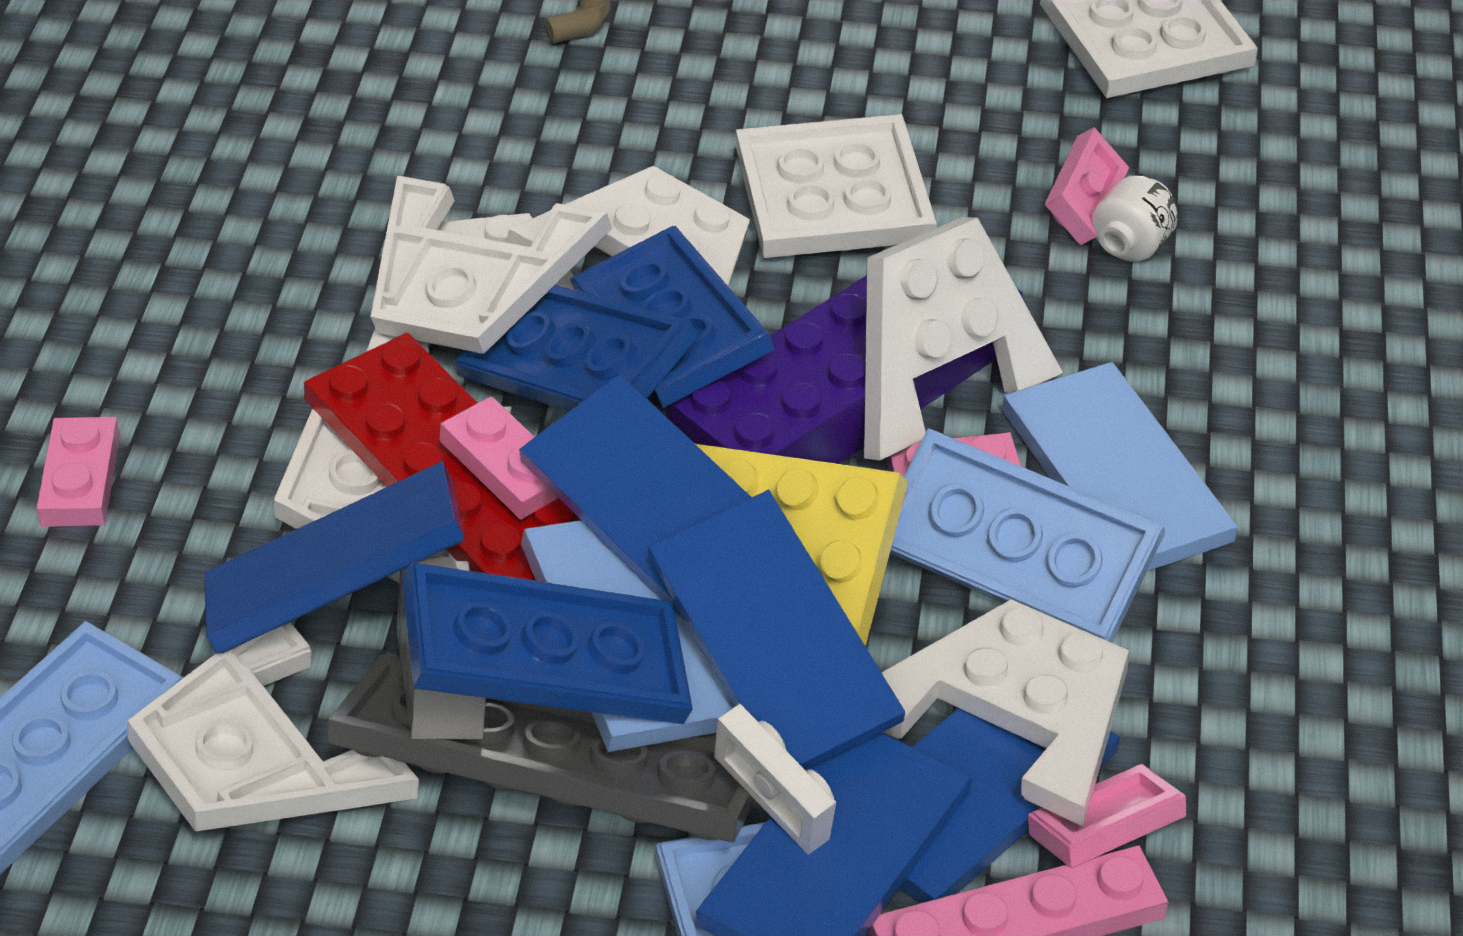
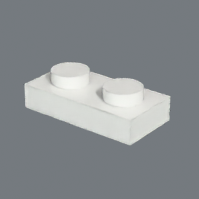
M738 704L718 718L714 752L715 759L808 855L830 840L836 801L826 781L817 772L810 769L806 771L786 751L785 744L778 732L765 721L758 722L741 704Z

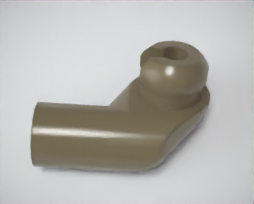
M579 0L580 6L575 11L545 18V28L550 43L555 44L595 33L599 30L610 12V0Z

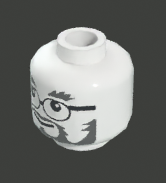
M1131 175L1118 181L1101 199L1092 213V227L1098 236L1096 237L1097 241L1108 253L1126 261L1140 262L1152 257L1177 226L1179 213L1172 194L1161 182L1145 176Z

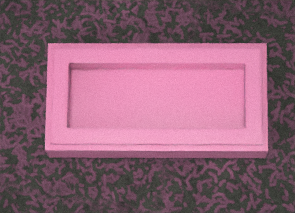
M1140 764L1095 784L1084 826H1080L1045 808H1040L1028 814L1029 835L1067 866L1073 868L1186 817V795L1145 765Z

